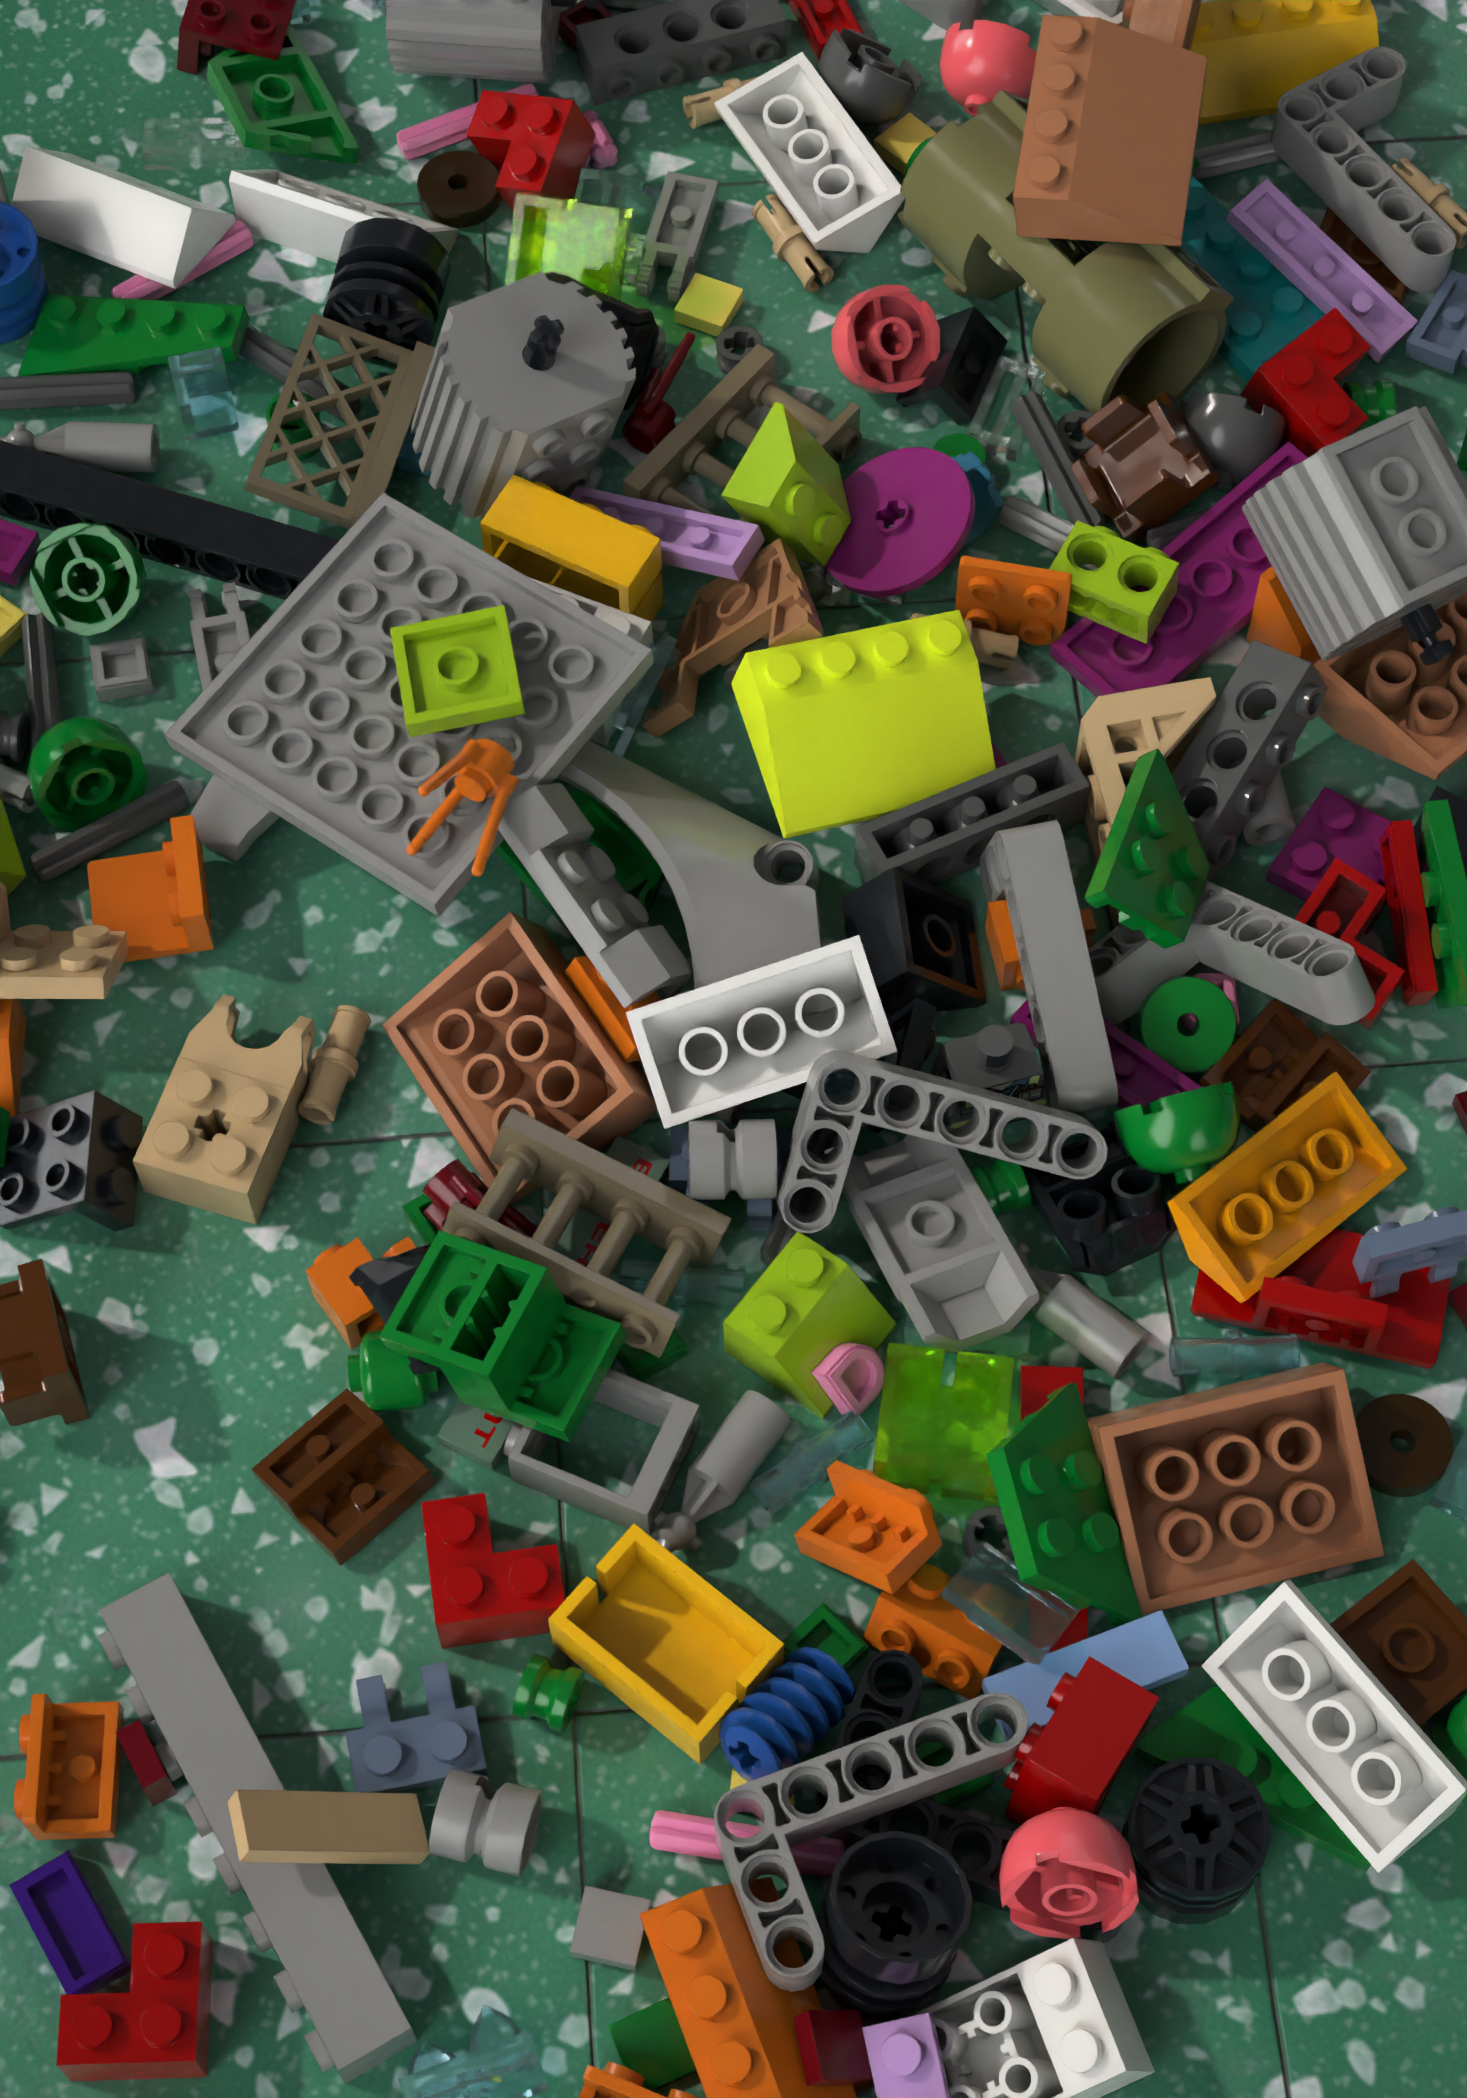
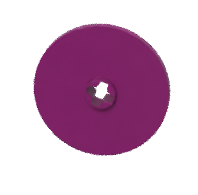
M909 447L890 451L859 467L843 482L851 522L827 562L826 568L848 590L872 597H885L905 593L934 578L956 557L963 547L973 524L975 496L971 482L965 472L948 455L934 449Z

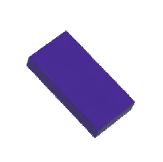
M69 1850L9 1885L66 1994H93L131 1971V1963Z

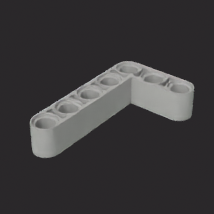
M1375 47L1284 93L1278 102L1271 142H1273L1275 152L1405 286L1419 293H1431L1439 289L1448 275L1457 243L1456 235L1356 133L1390 115L1395 110L1406 70L1405 59L1400 53L1387 47Z
M1054 820L996 831L980 856L981 882L987 903L1004 899L1007 901L1051 1107L1075 1114L1117 1106L1118 1088L1061 827L1058 821Z
M1207 880L1205 881L1184 942L1164 949L1147 939L1142 931H1133L1127 926L1120 924L1088 949L1102 1016L1113 1025L1123 1022L1140 1010L1143 1000L1155 986L1167 979L1182 976L1198 962L1332 1025H1347L1360 1020L1373 1009L1376 1002L1375 995L1355 949L1349 943Z
M833 1050L822 1054L816 1059L810 1070L777 1182L776 1201L784 1221L790 1228L800 1233H814L830 1224L837 1209L862 1122L1071 1179H1086L1099 1172L1107 1160L1108 1148L1104 1137L1086 1118L1078 1114L854 1053ZM848 1069L854 1072L856 1076L855 1084L847 1094L831 1096L824 1091V1082L833 1071ZM898 1085L912 1087L914 1099L907 1109L900 1112H890L884 1109V1098L891 1088ZM958 1101L971 1103L973 1107L972 1116L964 1126L949 1128L943 1124V1114L952 1103ZM1017 1117L1030 1119V1132L1023 1141L1016 1144L1003 1141V1129L1011 1119ZM830 1128L838 1133V1142L835 1148L823 1155L808 1151L807 1141L810 1135L818 1129ZM1076 1133L1088 1135V1148L1083 1155L1073 1160L1062 1158L1061 1147L1065 1139ZM813 1187L821 1192V1200L817 1207L806 1213L797 1212L789 1207L790 1199L798 1189Z
M1001 1692L984 1694L739 1785L722 1795L716 1804L714 1812L716 1843L763 1970L770 1982L780 1989L791 1992L804 1990L815 1983L821 1974L824 1962L825 1946L823 1934L790 1848L1000 1770L1015 1762L1016 1758L1014 1756L1026 1736L1028 1727L1026 1710L1020 1701L1010 1694ZM987 1719L1003 1720L1010 1726L1014 1736L1003 1743L989 1742L981 1735L978 1726ZM925 1742H938L947 1747L952 1758L943 1766L933 1767L920 1761L916 1755V1749ZM871 1764L882 1768L887 1773L889 1781L884 1787L871 1791L860 1787L852 1775L858 1768ZM812 1788L822 1793L827 1803L817 1813L804 1814L794 1809L789 1799L800 1789ZM747 1811L760 1817L764 1825L759 1833L753 1837L740 1838L729 1832L726 1827L727 1821L734 1814ZM761 1875H775L785 1882L788 1891L776 1902H763L755 1898L749 1890L753 1881ZM786 1939H799L810 1947L813 1955L809 1962L802 1967H785L774 1956V1950L778 1944Z

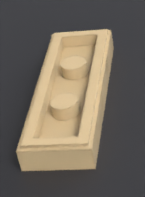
M237 1789L227 1801L239 1862L421 1864L430 1854L417 1794Z

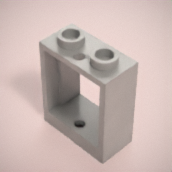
M612 1369L608 1370L593 1401L661 1428L628 1497L539 1461L550 1435L519 1423H514L506 1439L503 1451L504 1455L508 1456L511 1480L628 1529L635 1523L650 1535L656 1523L654 1519L662 1511L700 1430V1409L696 1403Z

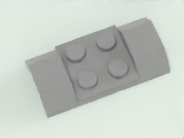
M562 783L534 785L509 800L498 830L623 1008L633 1006L659 988H662L668 998L676 996L681 992L692 978L693 968L662 925L651 927L648 925L649 916L646 909L634 896L627 894L614 877L615 867L610 858L601 849L593 846L591 843H587L594 828Z
M907 1135L902 1141L861 1156L852 1154L842 1188L849 1202V1210L898 1302L903 1303L924 1344L956 1353L1011 1332L1039 1301V1292L958 1149L953 1146ZM835 1147L825 1150V1154L829 1153Z

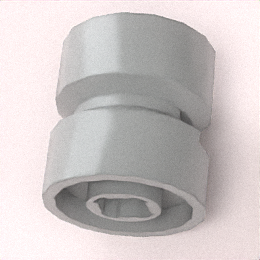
M775 1119L740 1120L735 1129H728L722 1120L688 1121L690 1198L694 1200H724L730 1190H736L742 1199H776L777 1145Z
M452 1768L445 1778L436 1805L429 1838L430 1854L464 1863L474 1854L480 1855L485 1868L521 1877L527 1867L535 1842L543 1805V1791L506 1782L498 1790H494L488 1777Z

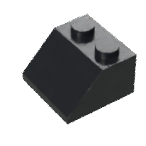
M895 868L889 869L842 897L846 937L848 939L857 935L860 936L884 1011L895 1014L915 998L936 1006V1012L978 1008L987 1003L970 901Z

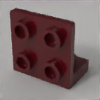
M188 0L179 27L177 70L197 75L202 56L211 57L215 45L278 60L297 0Z

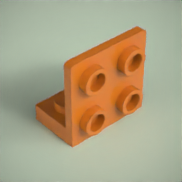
M962 556L958 568L955 610H960L963 620H971L973 627L1010 636L1016 635L1019 640L1031 645H1051L1066 630L1073 576L1068 572Z
M193 815L170 818L172 841L162 842L163 850L93 860L87 864L93 925L106 926L109 931H127L129 954L124 963L214 949L204 852Z

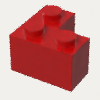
M483 90L466 136L482 157L490 160L496 169H501L495 185L496 189L519 219L564 225L596 136L595 131L574 100Z
M1335 307L1257 368L1240 396L1247 398V404L1254 412L1260 415L1263 405L1271 407L1280 413L1287 424L1282 443L1285 445L1289 441L1309 458L1321 448L1359 432L1369 419L1338 384L1353 373L1371 346Z
M1336 857L1295 920L1349 943L1355 949L1376 1000L1373 1009L1356 1022L1370 1030L1402 983L1405 970L1359 942V939L1385 902L1387 889Z
M485 1493L421 1502L435 1625L441 1648L446 1649L550 1633L548 1619L565 1601L557 1544L495 1553Z
M1090 1656L1077 1677L1065 1672L1046 1707L1054 1711L1045 1728L1034 1722L1016 1751L1014 1757L1017 1761L1004 1783V1787L1013 1791L1004 1816L1019 1825H1023L1027 1820L1058 1807H1072L1098 1816L1117 1775L1146 1729L1160 1697Z
M202 1921L133 1923L130 1992L61 1995L56 2065L70 2081L200 2078L208 2076L213 1939Z

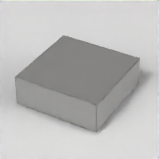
M145 636L89 646L95 690L99 702L154 693Z
M585 1886L570 1948V1956L636 1971L645 1935V1929L639 1914L650 1910L651 1900Z

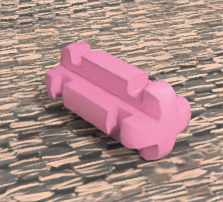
M588 110L583 115L596 133L589 153L591 155L590 161H594L591 165L595 169L602 171L607 166L613 167L618 162V157L616 156L618 149L615 145L611 144L613 140L603 122L597 119L599 115L595 111Z

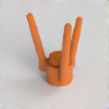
M469 739L458 755L419 786L418 794L425 797L454 774L457 776L455 778V788L407 846L406 852L409 855L414 856L418 853L464 796L476 802L484 801L486 797L495 796L471 870L473 876H482L508 798L519 784L518 778L511 774L515 767L514 759L503 746L490 739Z

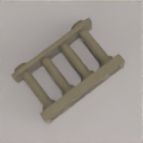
M757 344L623 480V496L716 515L676 488L689 475L693 476L699 473L725 489L735 470L710 455V453L723 440L729 441L731 439L748 449L758 429L744 421V419L756 406L762 407L766 405L772 408L775 402L784 404L805 429L817 437L815 440L836 463L841 459H849L861 442L862 433L859 431L860 406L851 402L834 421L828 419L776 386L775 354L762 345ZM742 517L738 519L739 521L746 522Z
M512 1108L501 1125L489 1161L501 1166L500 1171L476 1210L454 1201L442 1231L547 1267L568 1305L622 1323L627 1333V1337L624 1340L626 1344L637 1349H643L660 1358L680 1317V1314L666 1308L665 1305L689 1262L707 1271L731 1222V1218ZM524 1178L556 1194L555 1199L531 1239L498 1222ZM579 1206L612 1222L587 1267L554 1251L556 1244ZM634 1234L667 1250L643 1295L609 1279Z

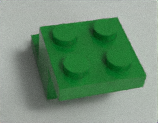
M439 1230L379 1337L386 1348L441 1368L462 1403L571 1442L627 1337V1333L620 1322L568 1305L547 1267Z

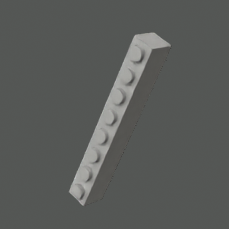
M166 1573L101 1608L99 1612L109 1630L97 1637L114 1670L116 1671L127 1665L137 1685L126 1690V1693L143 1726L153 1720H156L166 1740L154 1747L171 1780L174 1781L183 1775L186 1777L195 1796L183 1803L201 1838L214 1831L225 1852L214 1858L213 1861L230 1894L233 1895L244 1889L252 1904L254 1911L245 1915L243 1919L260 1952L263 1953L274 1947L285 1969L273 1977L291 2012L305 2006L316 2029L304 2035L322 2072L324 2073L336 2066L346 2084L415 2044L417 2040L325 1864L239 1862L227 1801L237 1789H285L170 1573Z

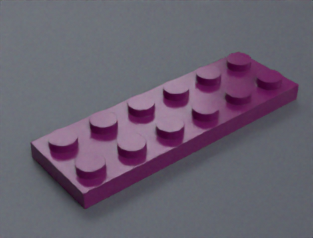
M1288 441L1161 550L1171 560L1179 563L1177 592L1148 644L1083 617L1050 645V656L1096 698L1102 695L1181 682L1250 622L1260 575L1272 566L1244 515L1242 506L1246 504L1249 498L1254 496L1253 494L1256 491L1266 487L1269 481L1281 476L1282 472L1308 457ZM1137 585L1130 588L1131 590L1136 592H1145L1150 590V588L1142 585Z

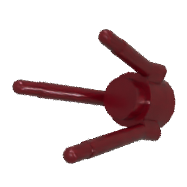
M693 332L685 334L663 374L660 368L656 367L652 370L633 413L623 425L622 433L627 442L638 451L647 455L675 428L676 412L662 399L695 341V334Z
M456 1159L442 1168L424 1187V1194L433 1203L423 1213L438 1230L442 1231L454 1201L476 1210L489 1188L474 1172L471 1173L459 1159ZM510 1204L507 1205L498 1220L499 1223L528 1238H532L538 1228Z

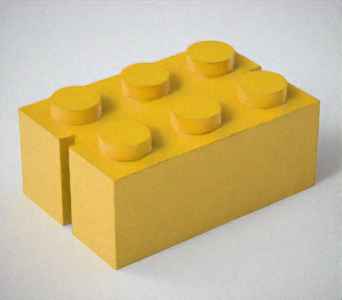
M514 474L480 522L483 551L527 577L651 622L663 605L662 574H659L662 569L661 538L654 536L643 526L624 523L604 514L602 510L592 504H581L556 493L544 483L530 482Z
M633 1523L596 1565L598 1589L597 1583L586 1576L549 1617L548 1622L552 1644L701 1765L720 1743V1726L725 1717L732 1710L737 1709L743 1699L752 1694L763 1680L768 1679L776 1667L783 1664L784 1643ZM598 1590L606 1597L600 1604Z

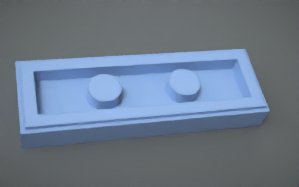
M1160 1610L984 1678L981 1687L985 1694L1001 1692L1010 1694L1020 1701L1026 1710L1028 1731L1034 1722L1045 1728L1054 1713L1046 1705L1056 1685L1065 1672L1077 1677L1089 1656L1146 1690L1186 1676L1189 1667L1163 1611ZM996 1719L1005 1741H1008L1014 1736L1012 1729L1003 1720Z

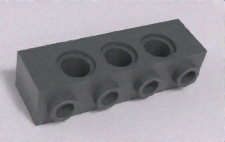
M675 0L575 26L577 62L595 105L621 100L661 88L672 87L677 84L719 75L724 72L766 63L787 56V19L778 0Z
M1253 640L1172 774V778L1209 862L1210 870L1206 878L1209 882H1212L1219 868L1225 866L1232 858L1236 849V840L1248 820L1256 816L1261 810L1268 787L1279 769L1284 768L1290 762L1295 751L1297 739L1308 721L1314 719L1320 712L1324 703L1325 693L1328 689L1311 662L1256 640ZM1274 709L1268 717L1259 720L1266 711ZM1245 757L1240 765L1229 769L1236 760ZM1216 805L1215 809L1209 815L1200 818L1201 814L1207 808Z
M1060 742L857 826L855 831L854 864L865 883L889 869L895 868L931 885H936L979 867L980 856L996 831L1054 820L1058 821L1061 830L1064 831L1085 821L1090 785L1064 742Z

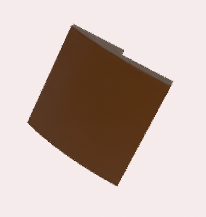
M1274 998L1266 1004L1235 1039L1229 1050L1204 1074L1197 1084L1201 1087L1233 1081L1240 1108L1241 1122L1254 1132H1257L1335 1071H1337L1352 1093L1371 1072L1332 1035L1326 1032L1318 1038Z
M348 1388L252 1468L254 1475L271 1495L340 1566L347 1562L436 1484L430 1470L391 1435L385 1422L356 1395L351 1393Z

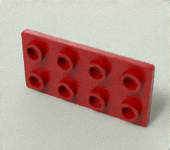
M1335 1228L1275 1278L1264 1276L1260 1290L1242 1303L1237 1301L1199 1268L1190 1311L1194 1316L1432 1369L1438 1358L1451 1278L1430 1283L1427 1277L1430 1266L1401 1274L1398 1292L1372 1298L1369 1292L1372 1281L1360 1284L1352 1263L1361 1237L1364 1234Z

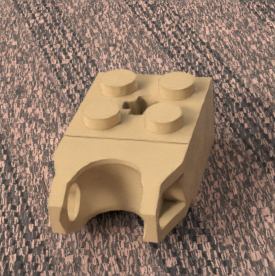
M223 994L215 1003L213 1009L189 1032L135 1154L133 1164L145 1193L257 1225L300 1122L298 1106L302 1102L309 1084L308 1061L312 1052L316 1031L313 1019L299 1016L293 1025L287 1028L280 1038L270 1046L259 1049L245 1048L236 1043L235 1031L240 1011L235 1006L236 997Z

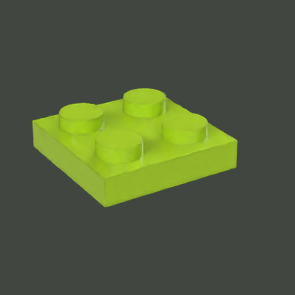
M505 605L390 628L405 723L410 738L526 714Z

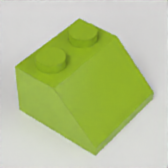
M775 402L721 496L746 522L760 526L765 542L768 545L780 538L794 551L798 560L825 567L851 522L839 466L785 405Z
M797 1231L724 1320V1351L824 1420L835 1405L811 1372L833 1348L842 1343L851 1342L867 1345L878 1352L896 1329V1322L846 1262L803 1233Z

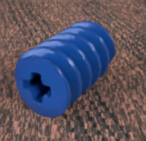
M810 1647L794 1650L783 1664L775 1668L768 1679L763 1680L752 1694L745 1697L737 1709L732 1710L721 1722L720 1742L730 1765L740 1777L750 1782L798 1764L799 1758L806 1757L814 1748V1743L821 1742L829 1733V1727H835L844 1718L845 1705L852 1703L856 1694L852 1680L845 1669L824 1651Z

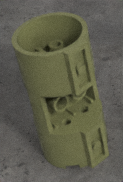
M1000 89L992 102L977 106V116L960 126L953 120L946 124L925 145L909 168L900 192L906 197L904 210L898 213L903 226L934 256L932 261L946 274L942 279L945 285L963 298L967 299L971 294L988 300L1022 285L1024 292L1043 306L1033 328L1031 347L1034 354L1032 361L1046 374L1042 378L1044 384L1064 399H1068L1070 395L1074 396L1092 415L1122 394L1143 406L1165 390L1174 396L1178 402L1195 385L1214 359L1226 330L1227 322L1224 310L1234 297L1180 246L1107 242L1100 246L1096 241L1017 236L1013 193L1029 102L1027 99Z

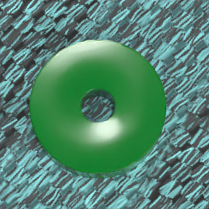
M1178 976L1161 982L1147 994L1138 1014V1034L1144 1047L1178 1071L1197 1072L1216 1064L1229 1050L1235 1036L1236 1017L1230 1000L1219 987L1201 978ZM1185 1013H1191L1196 1019V1027L1188 1035H1182L1177 1028L1178 1019Z

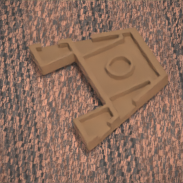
M780 538L756 553L739 581L718 577L696 591L674 643V646L681 651L677 663L662 671L656 688L663 694L656 711L653 708L646 709L642 718L641 726L656 739L694 716L699 677L718 664L726 666L732 663L742 650L760 638L769 639L768 646L772 648L823 636V627L796 555Z

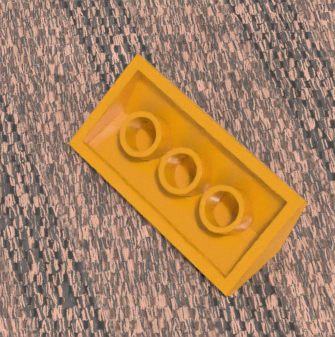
M1335 1071L1167 1203L1189 1260L1237 1301L1242 1303L1260 1290L1264 1276L1275 1278L1405 1172L1407 1167L1340 1075Z

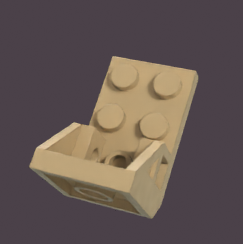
M1211 677L1098 696L1082 717L1075 762L1090 785L1085 821L1083 823L1096 866L1128 786L1124 785V782L1129 783L1138 757L1159 749L1163 754L1171 775L1173 774L1215 705L1216 693ZM1107 904L1113 926L1120 925L1118 912L1121 911Z
M0 881V999H105L129 954L127 931H109L103 925H85L76 928L74 931H50L48 926L40 924L25 925L17 928L15 931H11L7 889Z

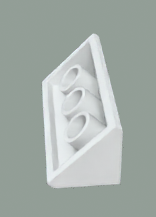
M803 52L714 103L719 115L816 250L869 254L906 197L900 192L901 185Z
M30 146L25 147L11 206L19 209L31 220L37 236L174 289L178 287L236 222L234 215L73 154Z
M275 169L232 170L230 174L229 184L236 220H242L249 228L252 236L337 263L346 231L357 222L372 218L399 219L417 225L435 236L447 250L448 254L458 237L459 229Z
M859 935L626 1012L664 1129L807 1082L815 1060L822 1054L833 1050L846 1051L872 1059L898 1052Z
M1290 1579L1284 1581L1202 1665L1204 1670L1378 1873L1387 1868L1452 1815L1467 1794V1781Z

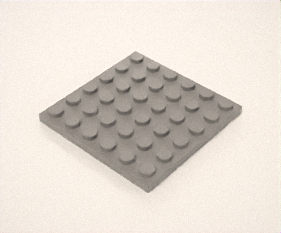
M382 493L164 735L169 746L439 916L473 876L471 870L495 796L486 797L481 802L470 800L464 796L418 853L411 856L406 852L407 846L455 788V778L457 776L454 774L425 797L418 794L419 786L458 755L469 739L478 740L480 738L497 742L514 759L515 767L511 774L518 778L519 784L509 796L508 801L534 785L551 784L653 665L654 658L652 649L387 494ZM505 605L526 714L410 738L405 723L390 628ZM499 830L490 855L505 839Z

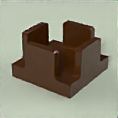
M1165 390L1143 406L1122 394L1099 410L1081 425L1085 437L1096 444L1081 455L1080 459L1070 465L1091 506L1111 517L1123 539L1135 545L1146 537V531L1149 528L1166 522L1220 480L1207 454L1190 430L1175 397Z
M42 1259L17 1265L20 1279L0 1285V1372L4 1385V1391L0 1392V1408L10 1426L22 1425L53 1415H61L66 1425L89 1419L90 1415L65 1309Z
M1414 1559L1329 1624L1424 1733L1436 1724L1439 1717L1447 1716L1452 1711L1455 1703L1467 1694V1618Z

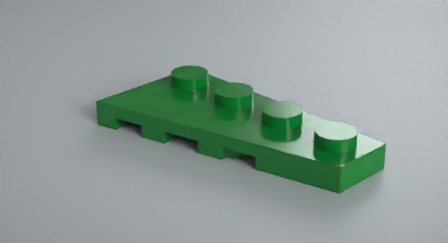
M47 294L17 376L98 373L113 370L118 372L129 371L133 375L141 374V370L150 365L166 363L168 368L173 370L237 361L250 318L245 305Z

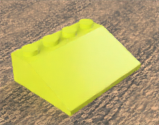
M960 610L747 652L731 682L784 839L876 819L996 769L978 660Z

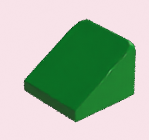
M670 1998L659 2001L608 2026L609 2037L622 2066L639 2073L645 2078L642 2087L654 2092L697 2071Z

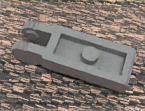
M670 171L667 173L642 247L643 259L637 278V295L649 297L655 285L658 265L673 267V272L667 285L668 300L679 302L687 288L689 272L694 271L719 195V181Z
M235 582L222 585L223 605L228 614L208 618L205 596L201 593V589L188 591L193 620L189 622L203 691L250 640L245 611L240 610Z

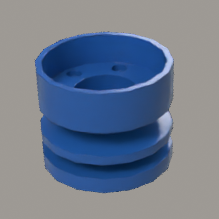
M1 201L0 344L20 339L35 328L49 291L45 280V272L41 264L42 257L38 238L31 220L16 207Z

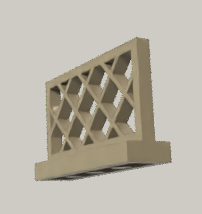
M312 313L244 490L349 530L382 493H386L397 458L418 405L435 347L417 341L414 351ZM318 334L337 341L344 354L322 360L313 344L316 335ZM379 357L397 364V367L393 374L374 380L363 361ZM308 358L311 365L304 367L306 360ZM352 365L362 384L340 391L330 372ZM318 376L329 395L306 402L297 383ZM388 389L387 394L384 398L381 391ZM369 395L379 415L358 422L347 402ZM292 400L295 407L288 409L289 404ZM336 406L347 426L324 433L314 414ZM302 418L313 437L290 445L281 429V425ZM372 431L371 437L368 439L365 433ZM354 437L363 453V457L342 464L332 444ZM276 442L279 449L272 451L273 445ZM320 449L331 469L308 476L297 456ZM286 460L297 480L281 485L261 476L265 467ZM357 473L354 482H352L349 475ZM338 480L348 497L344 508L322 500L315 487Z

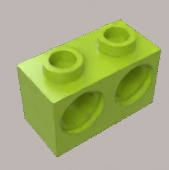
M1077 520L1049 569L1068 572L1073 576L1068 611L1148 644L1177 592L1179 563L1171 560L1166 553L1153 547L1142 548L1123 540L1117 533L1107 527H1093ZM1085 564H1094L1099 566L1100 568L1095 570H1084L1080 568V566ZM1142 585L1150 588V590L1145 592H1136L1131 590L1130 588L1133 586Z

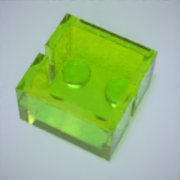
M517 192L505 285L541 271L544 273L556 272L570 276L593 290L621 301L633 208L591 201H577V199L535 192Z
M888 1342L873 1473L885 1481L904 1489H915L921 1494L928 1495L929 1483L942 1484L941 1496L997 1503L998 1497L986 1455L1001 1440L1006 1438L1014 1358L958 1351L953 1386L941 1385L945 1349Z

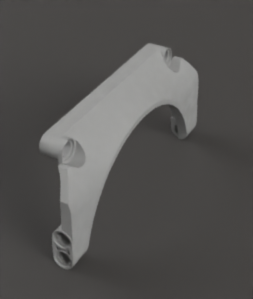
M589 740L557 776L558 779L569 783L594 798L617 816L645 845L660 866L675 895L685 923L692 956L694 989L823 947L817 895L820 886V873L808 848L800 842L785 840ZM215 775L212 776L190 814L194 816L201 844L235 862L248 851L252 843L280 818L279 815ZM792 863L805 866L804 873L799 880L793 883H783L777 880L778 874L784 866ZM752 1100L711 1114L734 1125L743 1116Z

